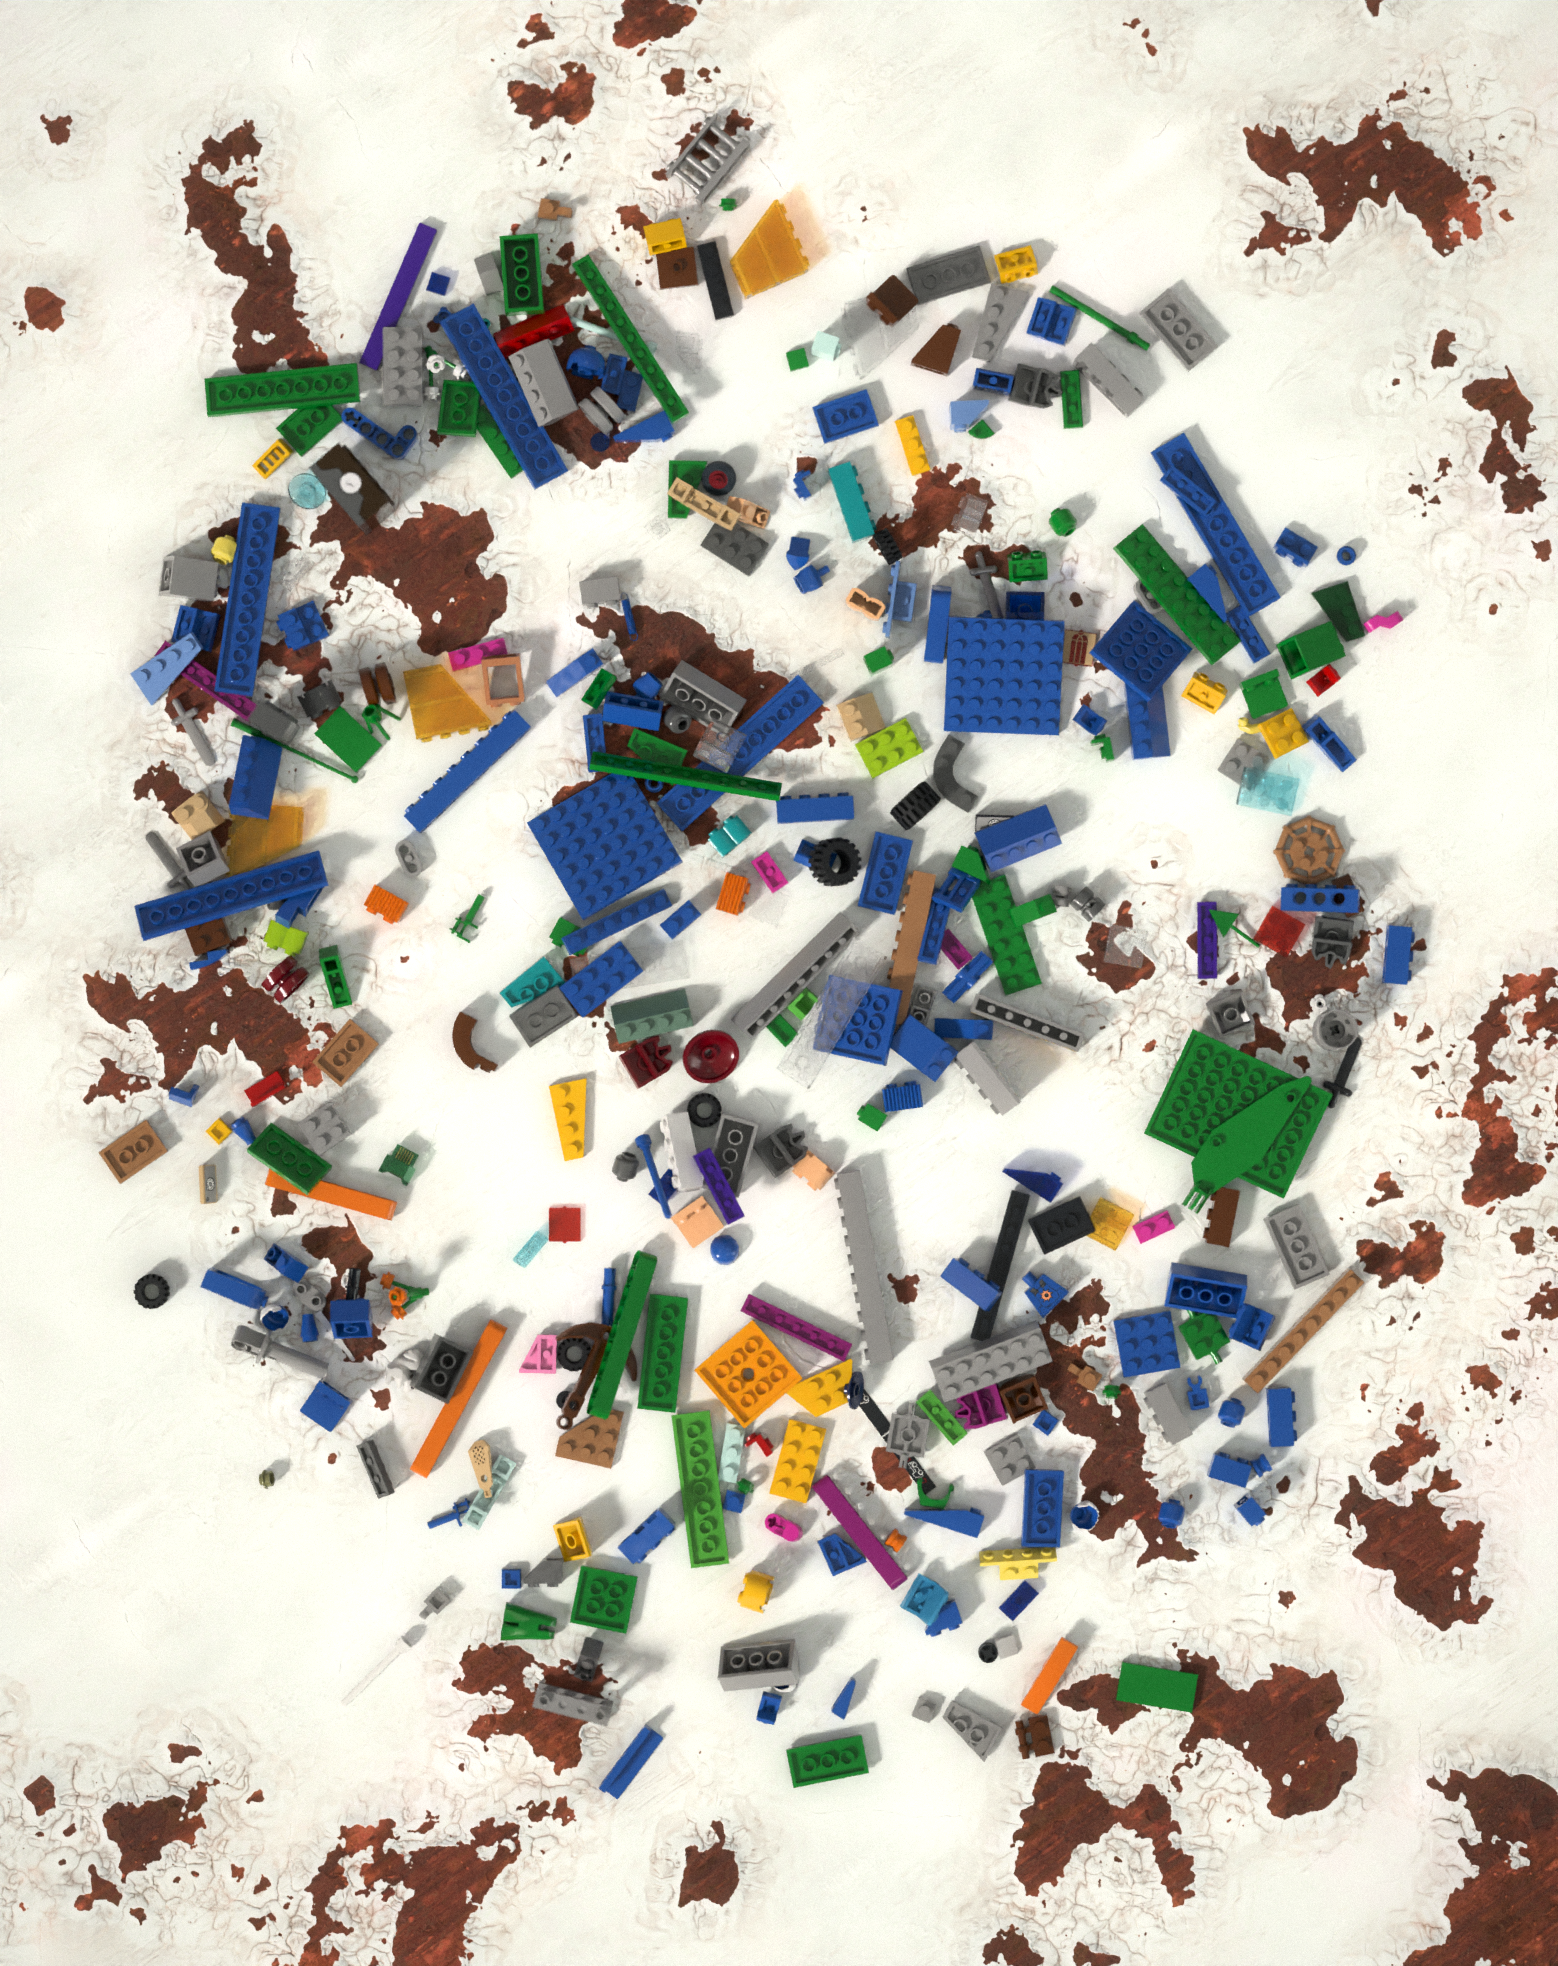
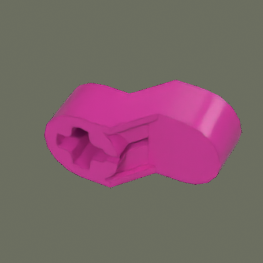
M1396 611L1387 618L1377 614L1363 625L1371 633L1379 626L1391 629L1404 619Z
M769 1514L765 1519L766 1528L774 1534L792 1542L799 1541L802 1538V1528L782 1515Z

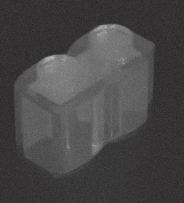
M969 493L966 494V497L962 496L958 505L961 508L959 515L955 514L951 523L954 526L953 531L975 539L988 501Z

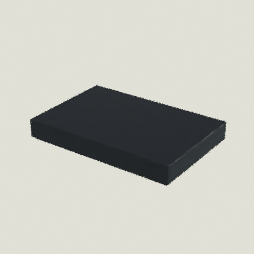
M1080 1196L1028 1219L1044 1255L1097 1231Z

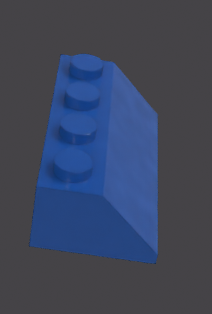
M1125 683L1124 693L1132 761L1171 756L1163 685L1152 699L1147 702Z
M243 735L229 802L231 814L269 820L283 750L282 747L264 738Z
M1046 804L974 832L990 872L1062 844Z
M1171 1262L1164 1306L1237 1319V1311L1244 1304L1247 1275Z

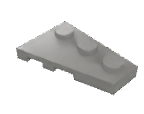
M951 1700L942 1716L943 1719L985 1762L1003 1728Z

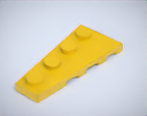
M587 1078L549 1086L564 1161L584 1157Z

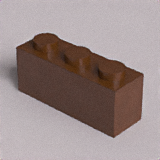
M1222 1187L1210 1195V1200L1213 1202L1212 1208H1208L1206 1215L1209 1223L1208 1227H1204L1202 1238H1205V1243L1224 1247L1230 1246L1240 1195L1239 1190Z

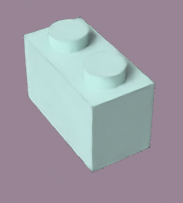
M817 331L811 355L833 362L834 357H839L842 344L839 343L840 338Z

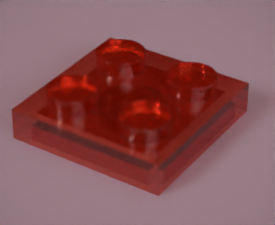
M1271 906L1253 940L1287 958L1306 924Z

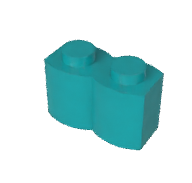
M737 815L735 817L729 816L723 822L724 826L721 829L715 828L708 834L710 836L708 842L722 858L752 834Z

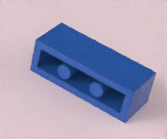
M607 691L602 721L659 731L664 701Z
M1387 926L1382 983L1407 985L1408 981H1411L1412 971L1409 970V962L1413 961V951H1410L1411 943H1414L1415 932H1412V927Z
M961 1257L960 1259L953 1258L940 1277L983 1310L990 1311L1003 1293L999 1290L1000 1286L992 1280L990 1282L985 1280V1275L979 1270H972L968 1267L970 1263Z
M1290 1387L1266 1388L1269 1446H1294V1441H1297V1431L1293 1430V1422H1296V1411H1292V1403H1295V1392L1291 1391Z

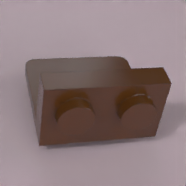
M891 275L873 293L871 291L866 296V305L872 312L876 311L880 315L879 319L886 326L890 325L893 328L918 304V298L895 275Z

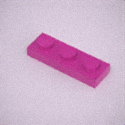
M504 638L448 653L453 672L482 664L481 659L483 656L508 654Z

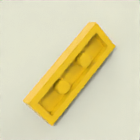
M913 415L896 420L895 425L911 475L915 476L930 471Z

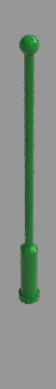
M234 718L231 723V727H236L255 737L264 738L350 779L352 783H357L359 780L357 776H351L264 735L262 731L237 720V718Z

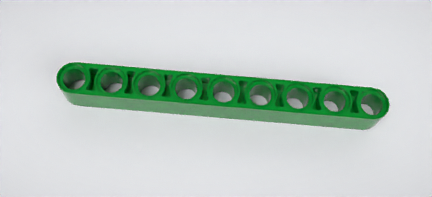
M640 1250L634 1255L588 1402L587 1414L604 1420L610 1415L657 1264V1256Z

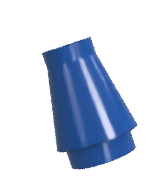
M242 1116L231 1124L232 1131L246 1142L247 1145L255 1141L256 1137L248 1119Z
M302 1315L300 1338H302L303 1342L318 1341L319 1333L314 1315Z

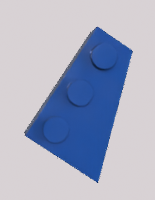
M659 1506L617 1548L632 1564L636 1562L641 1563L647 1557L645 1553L650 1549L654 1550L661 1543L660 1540L664 1536L668 1537L675 1530V1522Z

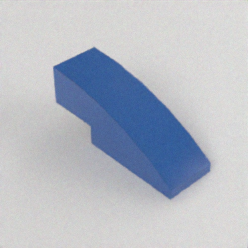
M1315 714L1301 726L1342 773L1357 760L1320 716Z
M324 887L289 897L275 914L276 922L290 929L298 914L307 916Z

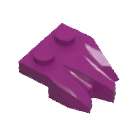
M998 1383L957 1398L956 1401L962 1404L963 1408L955 1411V1418L967 1419L964 1429H977L1008 1419L1003 1399L998 1390Z

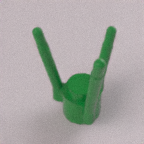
M380 704L366 706L361 715L365 719L370 733H374L371 725L373 723L385 738L390 740L389 735L379 723L382 719L381 712L398 721L401 718L382 708Z

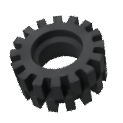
M887 528L872 535L877 547L889 565L903 558Z
M709 1093L697 1094L688 1103L687 1112L689 1119L696 1126L710 1127L721 1116L722 1108L719 1100ZM701 1103H708L712 1108V1113L707 1118H702L697 1114V1107Z
M158 1274L143 1276L134 1286L135 1300L143 1308L154 1309L164 1305L168 1300V1296H170V1287L167 1284V1280H164V1277L158 1276ZM149 1284H154L159 1289V1295L155 1299H150L145 1295V1288Z
M583 1338L563 1340L557 1349L559 1364L565 1370L567 1369L571 1372L582 1370L590 1354L591 1347ZM575 1346L581 1350L582 1357L580 1360L571 1361L568 1359L567 1351L570 1347Z

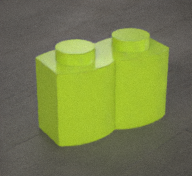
M271 920L263 941L267 942V947L275 950L278 947L285 949V954L295 957L296 954L301 955L309 933L293 927L288 929Z

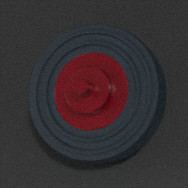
M712 462L705 467L702 473L703 487L712 495H726L735 486L736 473L732 466L726 462Z

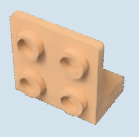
M703 1195L671 1217L692 1248H695L724 1227Z

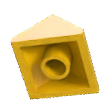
M581 1516L553 1525L564 1562L592 1556V1548Z

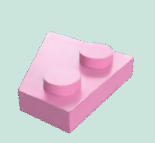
M538 1334L519 1369V1373L556 1374L557 1340L555 1337L557 1335Z

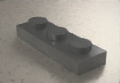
M372 1439L357 1445L356 1447L377 1498L380 1499L395 1493L374 1440Z

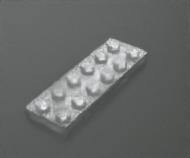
M683 940L627 949L643 972L621 989L689 978ZM602 954L570 959L572 977Z

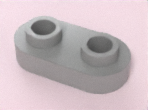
M1139 579L1134 584V593L1147 612L1158 614L1163 610V607ZM1140 586L1145 588V592L1140 590ZM1151 602L1155 604V608L1151 607Z
M408 840L398 842L395 847V853L404 873L410 877L418 876L422 872L423 866L414 845ZM404 846H407L409 848V851L406 854L402 852V848ZM411 864L416 865L417 868L415 871L410 870L409 867Z
M301 1279L299 1283L294 1282L292 1285L293 1295L311 1310L319 1311L325 1307L327 1302L325 1295L311 1283ZM299 1286L304 1287L305 1290L303 1293H300L298 1291ZM314 1298L319 1299L320 1302L318 1305H315L313 1303Z

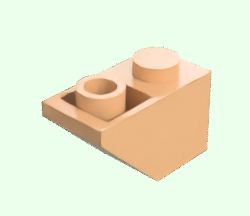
M729 496L726 506L741 514L738 521L765 529L770 514L769 510L746 499Z

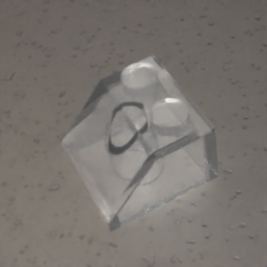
M712 718L693 756L727 773L747 735Z

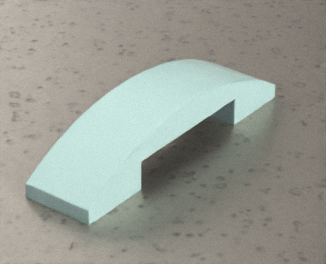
M501 1454L498 1456L491 1469L493 1485L490 1489L492 1497L485 1498L484 1490L480 1489L462 1522L478 1531L480 1530L517 1463Z

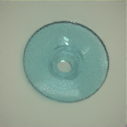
M308 473L298 474L289 483V496L297 506L304 509H315L324 502L326 489L316 476Z

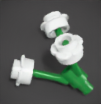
M426 346L424 350L428 359L429 387L423 388L422 396L425 397V400L435 401L441 394L438 387H433V373L443 370L445 364L454 369L453 375L458 380L465 378L468 372L461 361L455 365L444 359L441 355H438L431 346Z

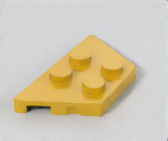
M850 1358L798 1382L786 1393L815 1417L848 1403L847 1395L844 1394V1387L846 1383H849L852 1376V1359Z

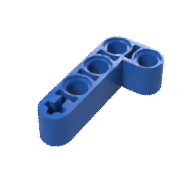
M346 408L341 414V418L346 426L395 460L404 459L418 439V433L411 425L403 426L394 437L353 408ZM354 413L353 416L357 421H359L358 425L353 420H349L348 422L347 415H352ZM365 424L371 425V431L368 433L362 432V426ZM408 430L414 432V436L411 439L404 438V433ZM380 435L387 436V441L384 444L377 442ZM396 446L403 448L400 455L393 454V449Z
M932 585L924 662L943 664L952 591L949 586Z

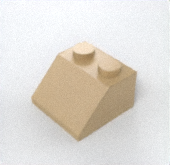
M873 693L850 699L836 706L850 742L886 728Z

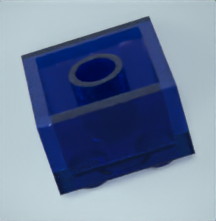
M1006 591L1005 618L1044 620L1045 592Z

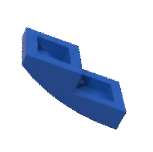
M229 950L207 952L208 960L189 962L190 970H198L215 964L227 956Z

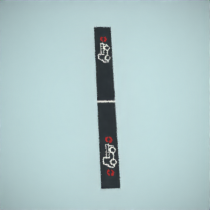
M864 1389L859 1406L887 1443L890 1423ZM894 1453V1454L896 1455V1457H897V1458L899 1459V1461H900V1456H899L898 1454ZM914 1456L908 1457L907 1468L905 1469L916 1484L919 1477L923 1478L922 1490L926 1495L936 1485Z

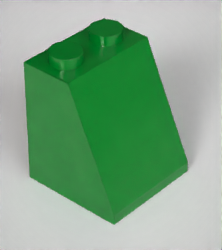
M1332 621L1276 644L1291 680L1346 656Z

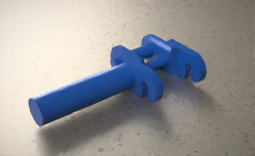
M465 1498V1501L459 1504L454 1502L453 1509H456V1512L427 1522L429 1529L457 1519L461 1527L462 1523L459 1516L469 1510L470 1500ZM467 1505L468 1509L459 1512L458 1508Z

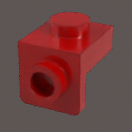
M1328 664L1306 681V683L1318 697L1338 682L1341 677L1336 669Z
M754 1432L745 1438L747 1440L744 1443L746 1448L757 1442L766 1457L773 1453V1444L768 1437L764 1439L761 1433L756 1434Z

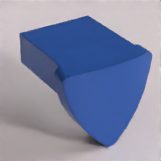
M791 536L789 551L786 552V557L794 570L800 569L808 562L810 539Z
M194 1084L190 1093L171 1086L169 1100L192 1107L200 1086Z

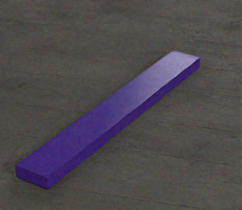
M419 222L360 359V364L378 371L383 359L382 329L383 327H397L436 236L437 229Z

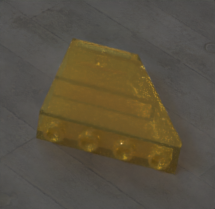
M778 199L773 201L730 260L731 269L745 300L808 273L810 263L806 255L802 256L799 238H794L792 233L795 231L791 220L787 221L784 215L787 214L786 208L783 203H779Z
M441 664L403 671L417 740H421V743L433 741L432 738L440 736V739L452 737L451 734L458 732L459 735L470 734V730L478 729V732L489 730V726H493L492 721Z
M272 805L269 820L233 815L229 810V818H232V826L228 828V837L231 838V845L227 846V857H230L228 864L230 871L225 873L226 876L231 877L258 869L302 847L303 807Z

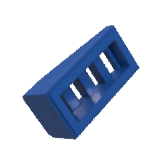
M853 1677L849 1679L831 1707L832 1713L843 1720L846 1717L856 1684Z

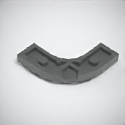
M948 734L934 760V780L939 792L947 801L969 813L978 796L959 785L953 776L954 762L965 744Z

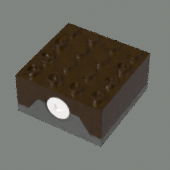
M338 442L318 459L316 463L309 467L365 535H368L372 529H375L395 512L393 508L395 503L390 496L380 487L378 482L368 473L345 444L341 446Z

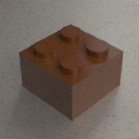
M224 917L185 929L195 956H201L207 952L234 943Z

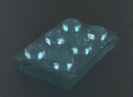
M1244 767L1236 804L1292 816L1300 779Z

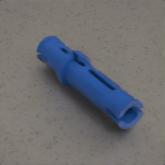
M604 1268V1282L601 1287L603 1289L601 1324L607 1326L613 1325L615 1290H617L615 1285L616 1268Z

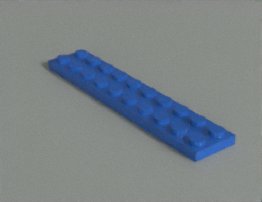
M474 303L441 320L440 324L533 489L536 490L567 473L568 469L544 427H538L521 386Z
M1183 433L1152 451L1151 455L1163 475L1173 465L1217 501L1203 517L1175 494L1246 616L1250 617L1281 598L1186 435Z
M242 502L215 692L253 697L281 510L279 507Z
M797 675L695 768L744 776L824 702ZM677 784L656 804L681 831H684L725 792Z
M318 850L138 904L134 907L142 939L146 941L329 886L321 854Z

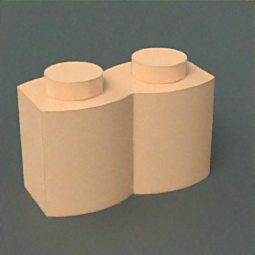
M857 588L851 589L845 601L851 609L862 611L867 618L874 621H879L886 608L880 600L869 598L864 591Z

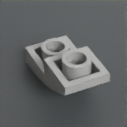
M918 985L910 1015L926 1026L937 991Z

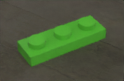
M931 1389L916 1401L953 1446L968 1434Z

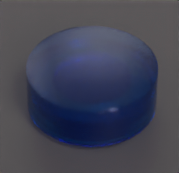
M596 433L592 436L591 447L593 450L605 452L609 448L610 440L607 435Z

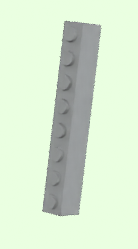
M839 912L731 1020L752 1041L861 932Z

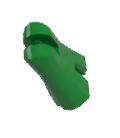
M506 1602L500 1640L554 1639L555 1631L541 1629V1625L556 1626L557 1618Z

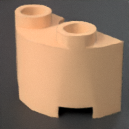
M807 1150L802 1160L792 1166L794 1168L792 1172L800 1179L804 1176L808 1180L807 1185L814 1191L817 1189L821 1190L835 1174L832 1169L809 1150Z

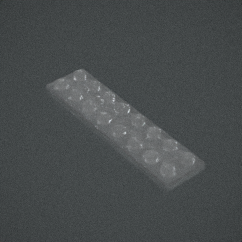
M856 937L852 939L776 1069L810 1089L887 956Z

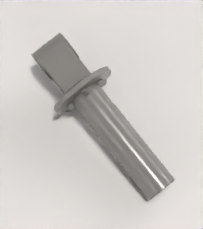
M244 1325L237 1326L231 1346L238 1351L255 1356L256 1364H259L262 1358L265 1359L267 1357L323 1380L329 1363L271 1341L272 1330L270 1329L265 1335Z

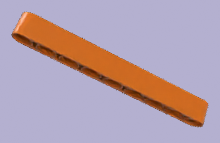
M490 1319L473 1350V1354L449 1403L444 1404L410 1468L411 1471L427 1479L500 1344L507 1327Z

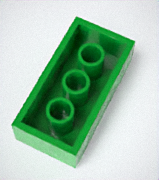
M538 233L499 236L506 316L545 314Z

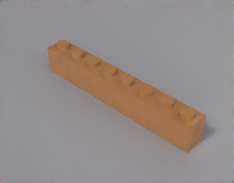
M913 870V874L908 875L907 885H910L909 893L905 892L903 904H906L905 912L901 911L899 918L902 927L901 931L897 930L895 941L898 942L897 949L892 951L891 960H894L893 968L889 967L887 979H890L888 988L903 991L896 1024L899 1025L907 1017L918 965V955L936 879L934 874Z
M1347 1268L1246 1373L1242 1380L1256 1393H1259L1363 1285L1364 1281L1351 1269Z

